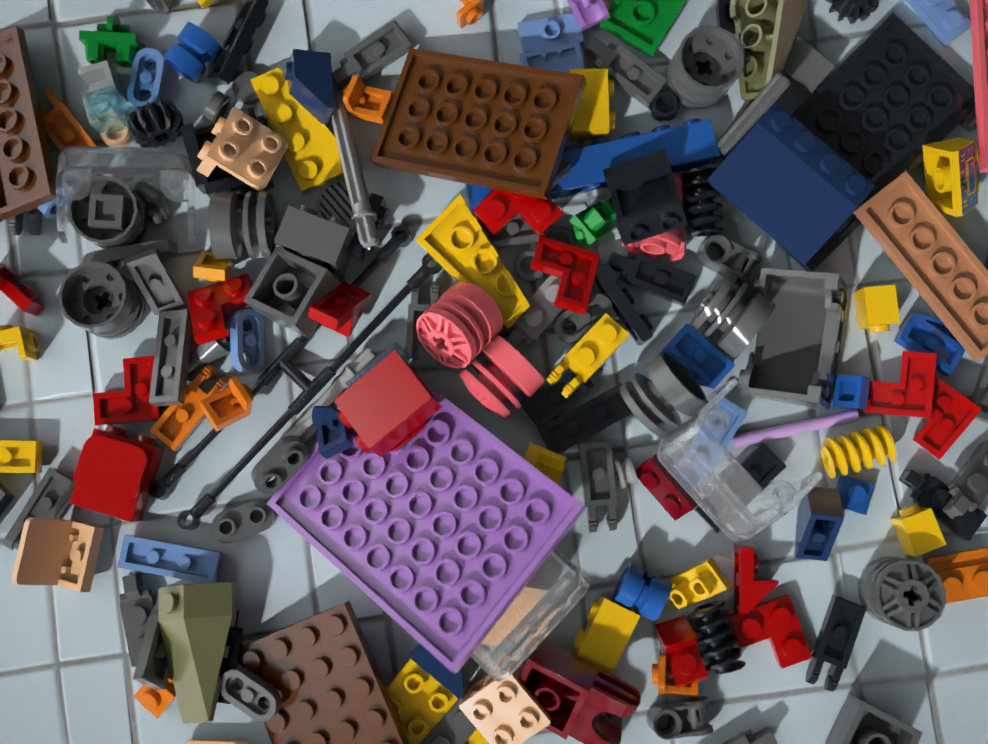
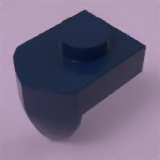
M314 406L311 418L317 429L319 454L328 459L354 446L352 428H347L339 419L337 413L340 410L329 406Z

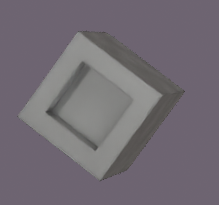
M108 60L78 69L79 76L88 84L94 107L98 111L128 102L120 73Z

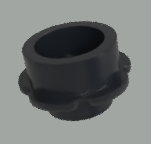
M666 91L659 92L648 106V109L652 112L651 116L655 120L660 122L663 120L671 121L677 115L676 110L679 108V102L672 93ZM661 105H665L666 109H661Z

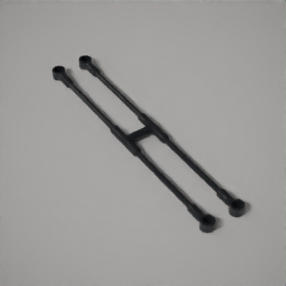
M400 225L392 230L391 239L376 253L377 257L351 283L352 285L359 287L382 262L385 263L400 247H406L411 243L412 235L407 227ZM400 233H406V237L403 240H397V236ZM427 253L422 259V266L409 278L407 285L330 366H326L313 381L291 362L309 340V338L303 335L300 338L296 337L287 349L258 377L259 381L251 388V391L255 397L264 386H268L282 371L303 391L288 406V411L210 493H206L190 510H184L178 515L177 523L180 528L192 531L199 527L200 518L216 502L215 498L294 415H298L336 375L337 369L413 289L416 290L431 274H437L441 271L442 266L438 262L434 267H428L429 261L434 259ZM321 323L318 324L313 335L322 326ZM213 428L181 463H176L161 480L151 482L148 488L149 495L158 500L167 499L171 495V487L187 471L186 468L223 429L216 432ZM162 485L163 492L158 495L157 488ZM189 515H191L193 519L192 523L189 526H187L185 522L186 518Z

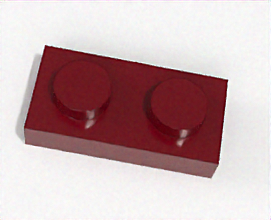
M658 453L635 469L637 478L674 521L692 511L700 503Z

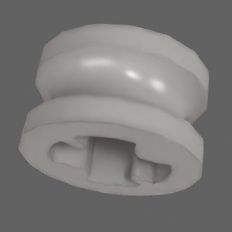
M630 457L625 458L623 463H620L618 460L613 461L621 489L626 488L628 483L632 485L638 484Z

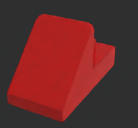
M343 281L310 306L308 318L349 337L371 298V293Z
M734 545V611L740 614H748L778 585L779 581L771 578H754V573H757L759 569L758 554L754 553V547Z
M685 615L655 624L654 629L663 653L666 655V661L676 689L708 679V673L697 647V636Z

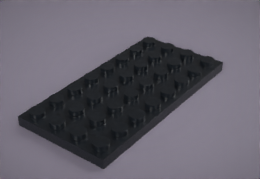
M892 13L791 115L875 186L857 207L859 208L905 171L910 174L923 161L922 145L942 141L975 108L974 88ZM852 213L805 265L801 264L788 251L786 252L806 271L813 272L861 222Z

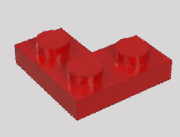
M494 190L473 209V213L494 235L519 214L541 236L564 214L549 197L548 200L500 190Z
M539 236L530 268L560 277L553 305L584 315L587 310L600 254Z
M1 262L0 291L21 310L37 316L45 308L37 300L40 295L26 283L21 286L14 279L17 274Z
M248 273L188 292L193 337L198 346L229 336L226 313L249 306L244 302L253 286Z
M902 351L900 383L870 381L867 410L863 409V412L932 419L938 354Z
M154 356L123 359L125 390L93 393L94 422L96 426L156 421L162 416V406H154L149 403Z
M935 377L932 419H929L914 437L913 441L940 460L982 409L941 379Z
M785 594L760 603L748 614H740L738 612L730 614L728 622H731L734 626L732 633L738 638L737 647L743 648L769 638L778 666L782 669L813 658L790 595Z

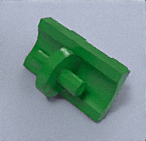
M108 15L106 24H97V31H79V40L85 46L86 60L91 65L107 60V53L114 52L116 53L115 62L119 66L132 68L135 54L145 48L146 45L140 43L136 33H130V25L121 24L117 15Z
M612 197L604 203L600 201L575 214L569 220L574 225L573 232L580 244L591 245L617 229Z

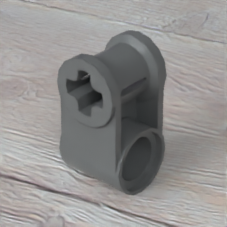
M713 235L708 238L697 250V259L701 265L724 278L728 273L733 272L737 275L734 284L738 286L743 281L749 285L750 281L748 278L755 264H760L762 257L755 251L740 246L721 235ZM709 245H714L719 249V259L712 258L709 255Z
M687 697L677 701L655 704L647 713L648 726L658 737L664 740L711 734L713 726L708 722L706 705L709 704L708 697ZM664 714H670V724L666 728H658L657 721L659 717Z

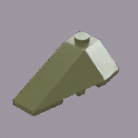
M806 0L730 1V17L734 20L736 31L734 36L740 42L744 53V67L738 77L741 100L754 101L777 73H782L804 14Z
M236 582L183 584L158 588V622L183 723L208 722L214 719L222 683L219 676L223 658L228 657L230 647L226 646L229 628L235 626L237 617Z

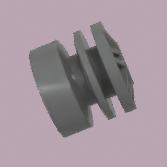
M705 25L693 29L684 37L666 69L669 92L677 98L679 103L689 108L704 109L715 105L735 83L744 67V53L740 42L731 32L719 26Z
M105 175L90 177L76 187L69 199L67 207L68 216L73 228L86 240L102 249L138 244L147 234L150 224L149 216H147V211L149 210L142 197L117 178ZM90 193L124 195L127 198L125 230L100 229L88 226Z
M270 190L260 191L258 198L254 191L246 192L243 206L236 191L212 193L209 201L208 226L211 247L217 259H239L242 257L244 244L251 258H257L260 251L264 258L270 257L277 246L274 239L279 229L278 214Z
M97 261L82 263L72 269L62 280L58 293L59 307L65 318L89 333L109 340L122 338L133 332L142 321L145 312V299L138 285L109 264ZM107 302L112 303L110 307H106Z
M730 272L725 278L715 283L697 306L695 316L689 326L697 330L705 320L710 322L702 335L707 338L717 329L721 330L722 334L718 339L717 346L732 358H735L765 324L775 308V303L760 292L755 293L747 301L744 300L742 297L748 283L743 281L732 291L730 288L736 281L737 275Z
M661 351L645 365V370L650 379L637 372L631 377L632 382L627 381L620 387V394L634 416L647 429L658 437L665 438L672 432L671 427L677 428L682 423L677 410L690 417L707 402V398L702 388L686 368L669 353Z
M882 557L872 561L863 570L858 581V597L862 606L866 607V612L872 618L904 631H920L930 627L941 617L946 604V589L941 577L930 566L916 560L900 557ZM904 591L910 592L909 598L903 597Z

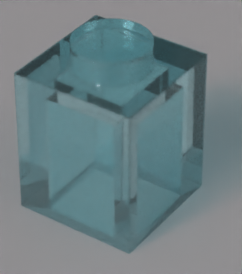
M112 85L81 94L89 124L101 135L105 136L129 128L127 123L129 111L125 98Z

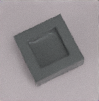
M90 193L88 226L100 229L125 230L127 198L124 195Z

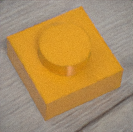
M202 251L193 265V275L196 278H204L213 282L225 281L234 266L233 259H217L213 252Z

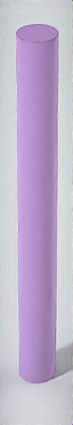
M856 409L738 434L733 436L732 444L734 448L856 422L859 421V415Z

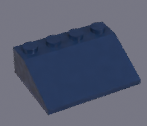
M777 102L706 180L803 265L813 257L875 187Z

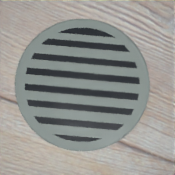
M341 177L325 184L320 189L316 198V211L318 212V217L326 220L333 216L347 222V227L353 231L356 229V226L351 222V217L353 216L345 177Z

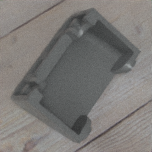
M761 268L760 277H756L754 282V294L760 292L775 303V308L757 333L753 363L748 364L745 370L742 369L740 371L738 386L741 388V393L746 396L829 410L833 400L835 377L837 375L848 305V285L841 275L836 273Z

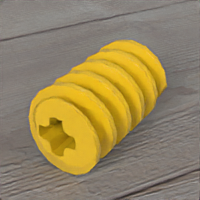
M882 425L874 426L873 429L864 428L860 433L852 431L848 436L840 434L835 439L832 437L825 438L821 449L824 468L831 479L836 476L835 468H838L842 475H848V465H851L854 472H860V462H863L867 469H872L873 459L876 460L879 466H885V456H888L890 461L895 463L897 455L894 439L886 427Z

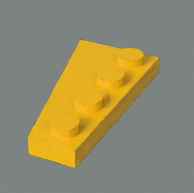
M278 67L250 79L273 131L288 141L289 145L284 155L302 194L343 177L344 172L336 138L325 124H321L289 94V81L283 79V72Z
M459 194L415 241L458 283H472L485 290L495 300L501 310L503 326L509 329L530 305L498 257L499 255L493 245L490 244L483 233L480 224L468 209L465 200Z

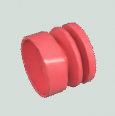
M459 282L451 286L437 302H434L429 309L421 314L417 319L416 331L423 347L435 360L447 367L460 369L465 368L502 331L503 318L495 300L485 290L472 283Z
M496 335L482 350L490 363L485 367L473 359L470 364L479 375L475 378L470 372L463 369L459 376L464 381L469 393L490 413L496 414L507 421L512 414L503 404L507 401L518 410L521 404L514 393L519 390L526 396L531 397L545 380L513 346L502 337Z

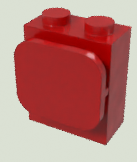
M396 350L391 352L333 400L341 410L337 413L339 419L347 428L353 427L358 435L354 438L357 444L366 453L372 451L379 457L384 456L387 452H395L402 448L426 427L428 418L442 408L441 404L413 368Z
M107 424L106 430L94 428L92 436L83 445L74 472L75 487L69 503L128 522L141 521L150 496L148 488L150 483L156 478L165 448L155 445L157 439L138 434L136 439L125 436L127 430Z

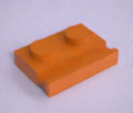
M988 547L923 557V562L941 577L946 589V604L988 596Z

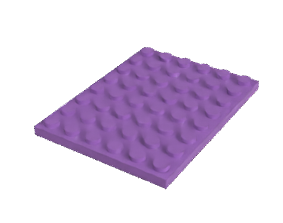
M423 381L442 408L428 418L426 427L402 448L395 452H387L382 457H379L372 451L366 453L355 441L354 438L358 434L351 427L354 446L326 459L319 454L317 441L309 451L306 463L273 495L267 505L452 673L457 674L581 516L586 507Z

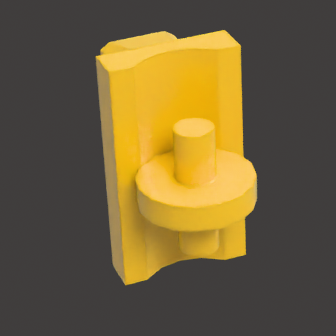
M713 557L672 576L668 580L673 587L669 597L678 609L694 605L727 590L731 586L730 581L721 575V570L716 566Z

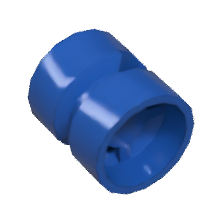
M187 22L178 35L180 42L178 44L172 43L162 59L183 77L193 83H197L206 71L205 63L212 62L222 47L203 29L191 22Z
M629 563L616 585L612 601L627 609L634 606L639 615L654 622L660 616L667 603L672 584L655 575L649 578L647 577V571Z

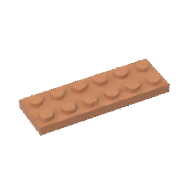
M905 171L853 213L974 361H979L988 354V270L907 171Z

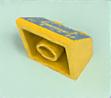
M954 138L922 145L926 196L939 211L955 217L963 216L978 204V193L980 192V182L976 176L978 150L975 142L964 138Z

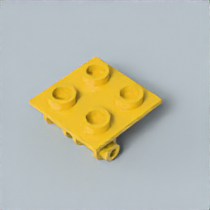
M412 659L408 660L386 687L406 737L412 744H420L458 700L454 694Z

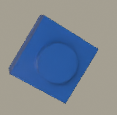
M836 375L832 406L867 410L870 378L854 375Z
M840 475L836 489L839 491L842 509L867 515L875 484L850 476Z

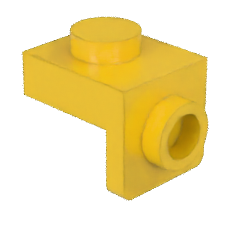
M0 326V351L17 347L21 359L31 362L39 359L37 351L40 349V344L32 330L21 326Z

